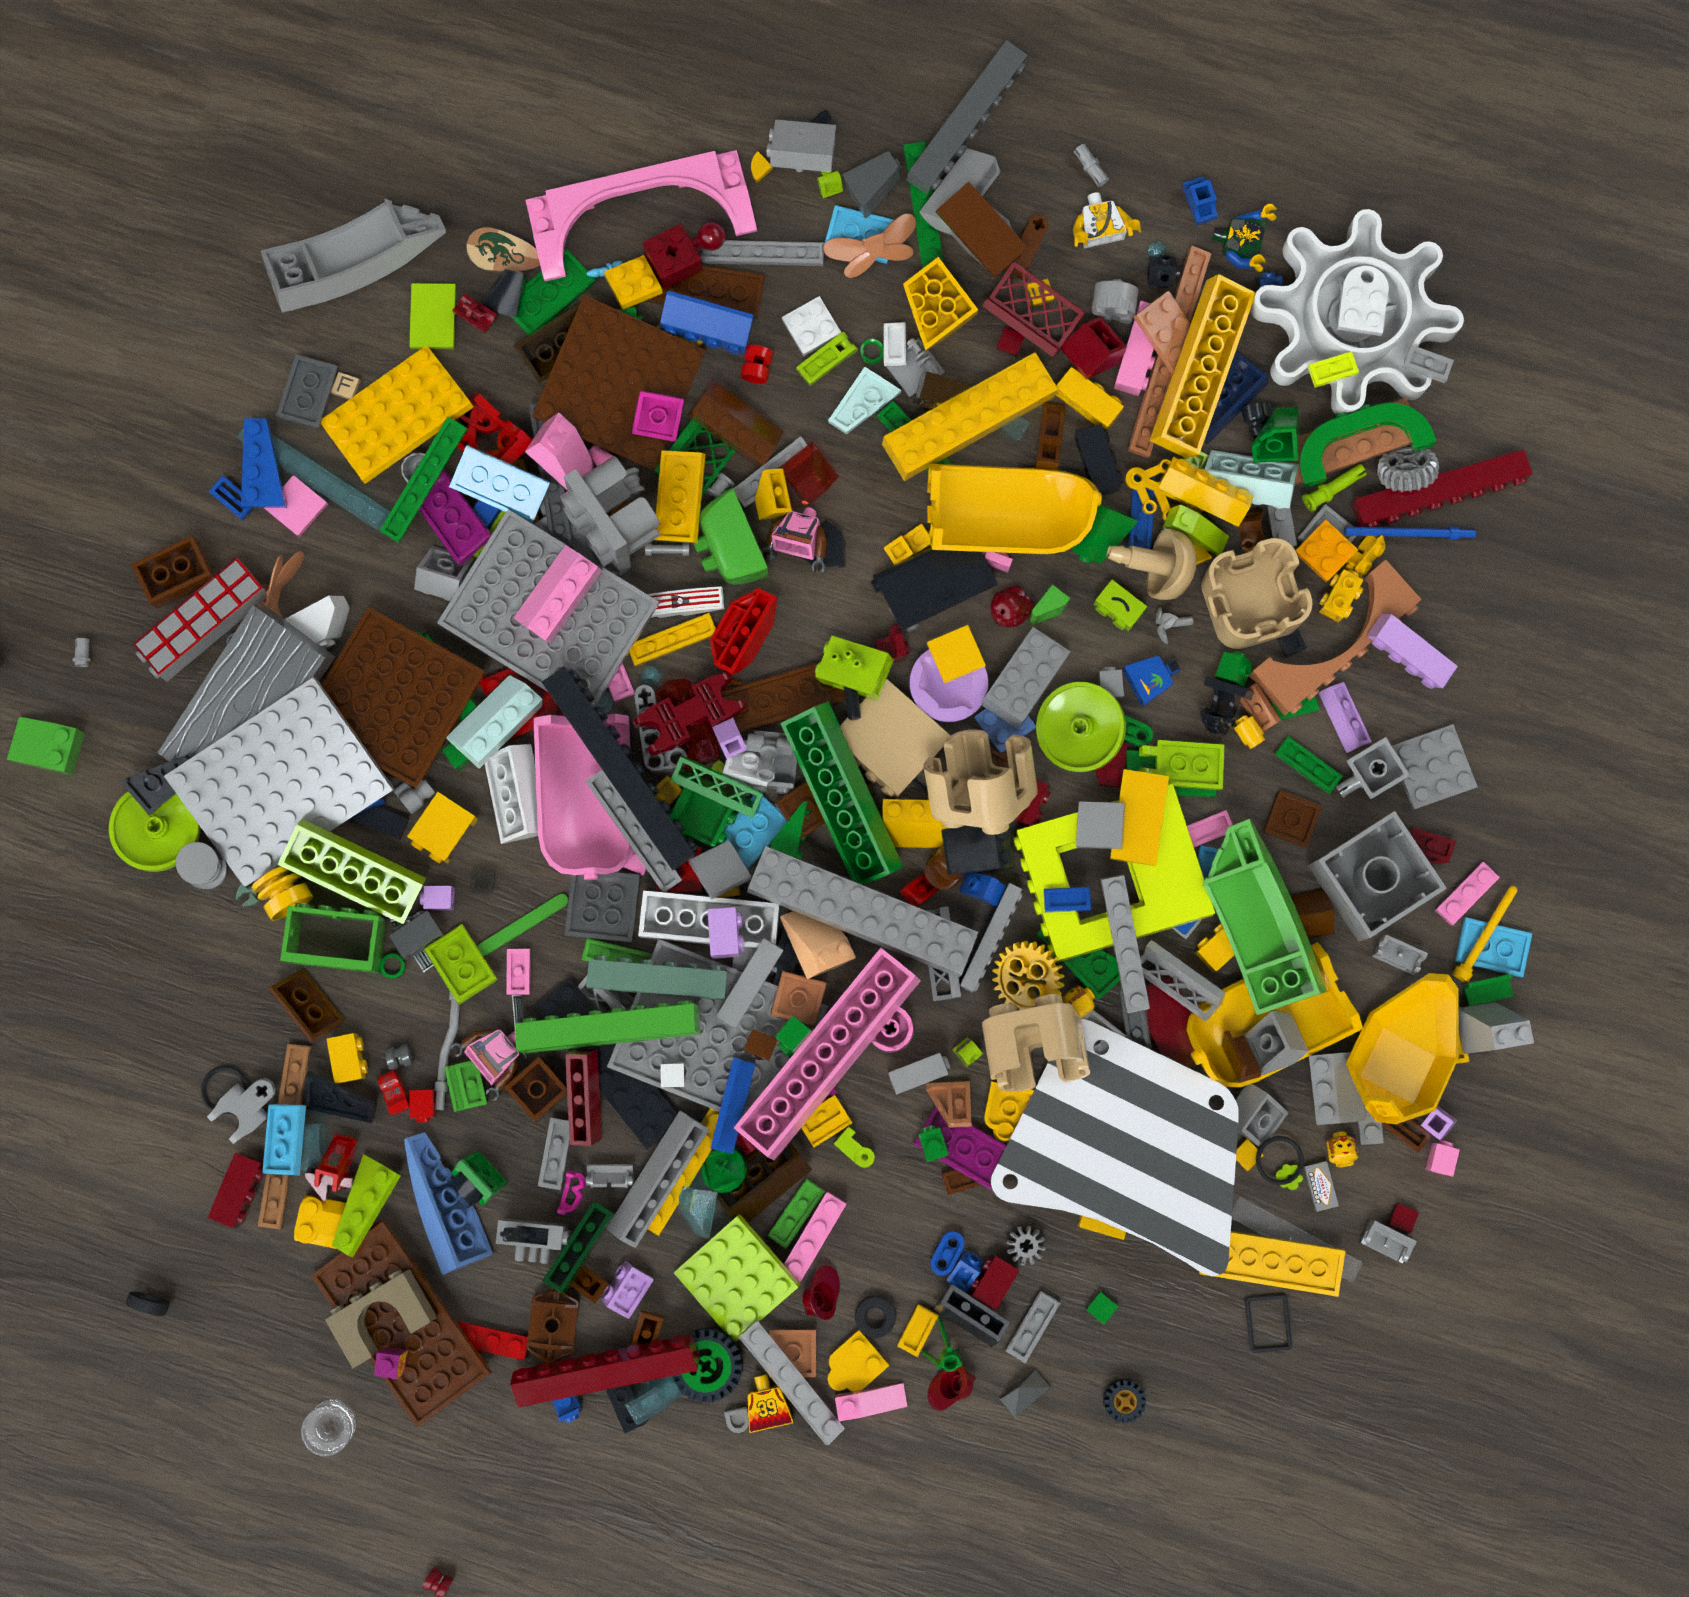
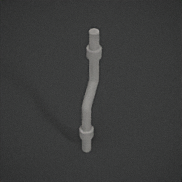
M451 992L449 994V1000H451L449 1028L440 1051L438 1079L434 1087L436 1091L435 1110H444L445 1093L448 1092V1082H446L447 1078L444 1067L448 1066L451 1045L454 1042L459 1024L460 1005Z

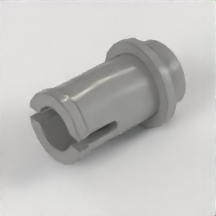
M75 639V658L72 661L75 662L76 667L89 666L91 662L89 658L90 639Z

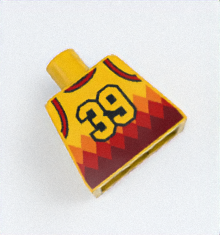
M768 1374L755 1376L757 1390L748 1392L749 1432H757L793 1423V1415L782 1390L777 1385L770 1387Z

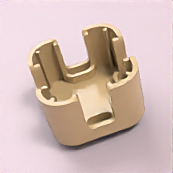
M1278 538L1267 539L1257 543L1252 551L1235 556L1234 550L1224 552L1213 560L1203 575L1201 581L1202 593L1217 637L1227 647L1243 649L1289 635L1309 616L1312 610L1311 594L1308 588L1298 590L1293 571L1299 565V559L1295 549L1287 541Z
M964 730L947 738L944 742V751L948 772H942L941 760L939 758L929 757L923 764L932 817L942 821L943 826L947 828H958L967 825L982 828L984 833L991 835L1007 831L1009 823L1014 821L1024 809L1029 807L1030 802L1038 793L1031 741L1024 736L1011 735L1006 741L1009 768L997 767L992 763L989 738L985 731Z
M1049 994L1040 996L1034 1000L1035 1007L1017 1011L1015 1004H1001L989 1009L990 1018L982 1022L990 1076L992 1080L997 1079L998 1087L1001 1091L1020 1092L1035 1088L1036 1081L1031 1052L1033 1049L1043 1047L1044 1056L1047 1061L1056 1060L1058 1075L1063 1082L1079 1080L1090 1074L1081 1018L1071 1004L1063 1003L1061 995Z

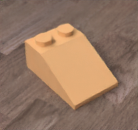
M795 911L780 916L807 979L842 966L856 958L847 937L840 929Z

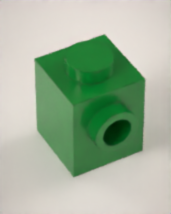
M1224 652L1215 677L1220 681L1244 688L1247 678L1251 674L1253 663L1242 652Z

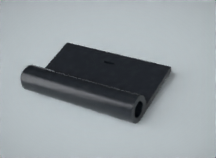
M932 548L874 574L873 580L870 581L875 593L880 592L884 596L901 631L998 585L982 552L932 550Z

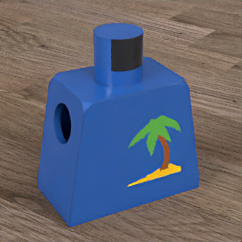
M1155 656L1129 664L1122 671L1141 707H1144L1173 685V680L1170 676L1179 672L1180 668L1175 659L1163 664L1161 658Z

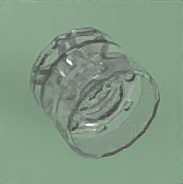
M328 1399L317 1404L302 1424L301 1435L306 1448L320 1456H331L342 1451L355 1434L357 1427L356 1414L352 1407L342 1400ZM330 1421L334 1422L333 1429L328 1428Z

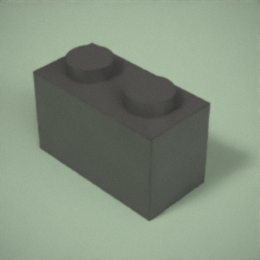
M428 911L416 913L411 917L412 921L406 925L400 924L392 929V934L389 935L405 961H408L423 951L425 947L444 936Z

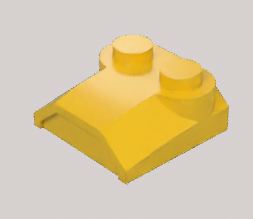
M305 1194L298 1212L294 1240L301 1243L335 1248L332 1246L346 1202L326 1199V1202H324L321 1197Z

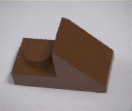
M583 1265L571 1284L572 1287L595 1304L609 1285L608 1281L595 1274L585 1265Z

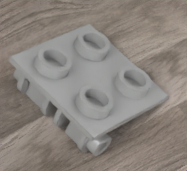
M912 338L907 342V365L886 366L909 398L916 393L920 377L926 371L938 375L945 373L929 350L925 351L923 342L919 338L916 340Z

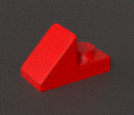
M924 873L905 886L900 893L908 904L920 907L940 889L932 886L927 881Z

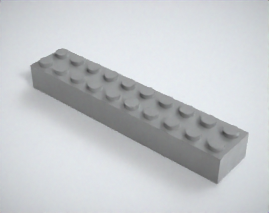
M767 846L763 850L747 890L748 893L958 978L963 974L978 935L977 931Z

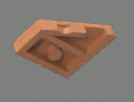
M970 1081L926 1083V1091L949 1128L972 1127Z

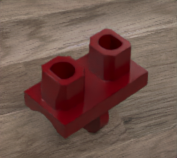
M465 293L458 305L452 310L454 314L485 334L498 317L496 313Z

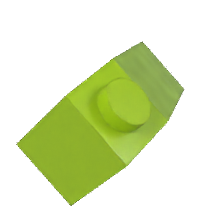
M1183 505L1170 508L1163 525V529H1173L1184 533L1191 539L1193 544L1217 556L1223 553L1229 535L1202 515Z

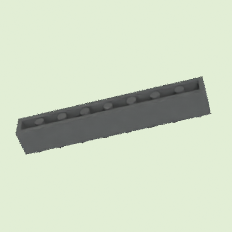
M1008 40L1004 42L909 170L906 179L908 182L927 195L932 189L936 190L943 180L940 177L944 172L946 174L950 172L955 164L953 160L956 156L960 158L967 148L966 142L968 140L972 141L979 131L977 127L980 123L984 125L991 115L989 112L991 108L998 107L1003 99L1002 93L1005 90L1008 92L1015 83L1014 77L1017 74L1020 76L1027 66L1025 60L1028 54Z

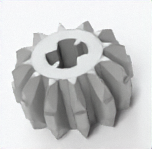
M1019 1226L1017 1227L1018 1236L1014 1232H1010V1235L1015 1240L1006 1241V1244L1014 1245L1013 1248L1007 1250V1253L1012 1254L1016 1252L1012 1258L1014 1262L1021 1256V1265H1025L1026 1258L1029 1259L1032 1265L1034 1264L1032 1256L1035 1255L1038 1259L1042 1258L1037 1253V1250L1045 1251V1247L1038 1245V1243L1043 1242L1045 1239L1044 1237L1035 1239L1039 1234V1230H1034L1030 1235L1031 1226H1026L1025 1233H1023V1229ZM1025 1239H1029L1028 1243H1032V1246L1024 1252L1022 1251L1023 1248L1020 1247V1243H1024Z

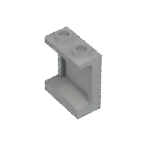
M754 731V734L764 735L766 740L777 741L778 737H786L785 733ZM793 750L792 756L778 754L775 757L773 763L776 769L775 777L772 781L768 782L767 787L749 783V786L762 792H767V789H776V793L788 794L789 791H793L797 768V759Z

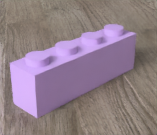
M1381 614L1367 635L1372 640V645L1388 652V657L1397 663L1401 662L1406 666L1405 670L1409 674L1420 677L1422 679L1421 683L1430 689L1444 688L1458 667L1392 614Z

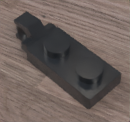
M784 926L777 946L784 950L770 971L774 973L771 984L779 986L782 971L793 973L798 959Z

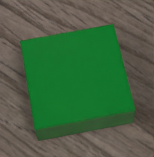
M1099 1291L1086 1310L1102 1324H1105L1118 1306Z

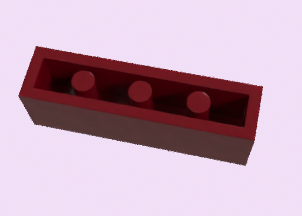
M575 1049L565 1054L570 1145L592 1146L602 1140L598 1049Z

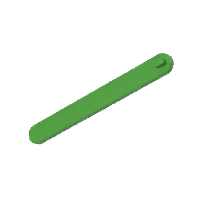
M565 894L555 896L478 944L477 947L483 957L567 906L568 897Z

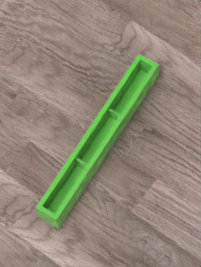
M679 1001L678 1005L669 1006V1003H659L655 1005L656 1008L647 1009V1006H635L630 1011H625L624 1008L611 1009V1013L590 1011L589 1015L580 1016V1013L567 1014V1018L559 1019L558 1016H546L545 1020L536 1021V1018L523 1019V1023H515L516 1051L527 1054L701 1034L699 1007L692 1003V1001Z

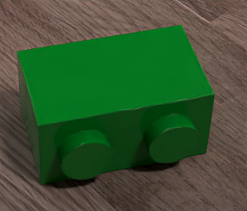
M792 1016L775 1036L779 1042L777 1046L786 1056L791 1058L812 1031L796 1017Z

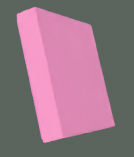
M293 475L283 486L282 490L287 508L265 509L300 537L326 508L328 503Z

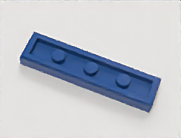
M1134 475V480L1140 482V476ZM1156 475L1153 476V477H1151V478H1149V479L1155 481V480H1156ZM1146 488L1149 499L1154 501V492ZM1132 489L1130 517L1138 520V522L1129 532L1128 548L1132 545L1151 549L1153 513L1148 515L1142 511V503L1138 493ZM1146 504V509L1152 511V505Z

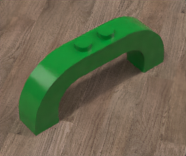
M1383 403L1372 407L1364 405L1357 412L1337 414L1335 419L1327 421L1316 428L1303 446L1300 458V474L1304 488L1326 482L1327 476L1322 464V455L1325 449L1336 441L1382 426H1394L1407 435L1412 451L1415 453L1436 445V438L1432 427L1417 410L1399 403Z

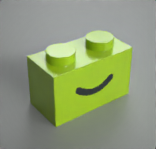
M1114 580L1109 582L1093 604L1096 606L1095 609L1099 614L1104 617L1109 616L1114 620L1113 624L1121 630L1126 629L1128 632L1147 608L1145 604Z

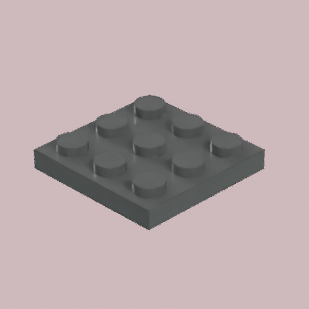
M614 872L598 875V879L584 880V875H572L565 936L633 943L640 875Z

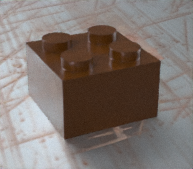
M543 1057L535 1059L504 1087L534 1122H539L567 1096V1084Z

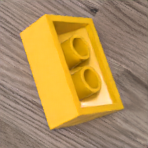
M883 799L882 820L894 847L941 848L943 846L941 830L948 828L943 826L942 821L932 817L929 800Z

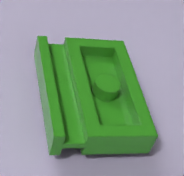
M472 1061L444 1067L454 1112L487 1105L480 1071Z

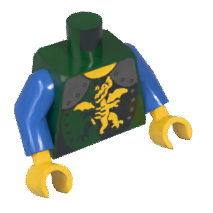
M1267 204L1263 210L1252 211L1231 219L1228 229L1215 227L1212 240L1224 243L1222 254L1237 269L1255 268L1257 272L1263 270L1259 263H1266V260L1260 255V249L1267 223L1265 218L1267 217L1270 221H1273L1277 217L1274 213L1269 214L1272 210L1277 209L1273 204Z

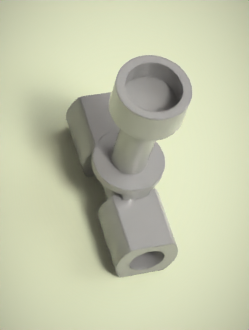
M748 734L747 751L760 752L761 756L764 757L763 763L758 765L757 778L763 782H770L774 779L776 771L772 765V759L777 757L778 754L792 756V748L786 737H778L777 741L764 739V735Z

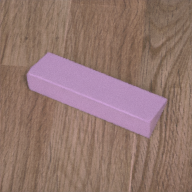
M1344 682L1319 692L1320 698L1347 753L1372 742Z

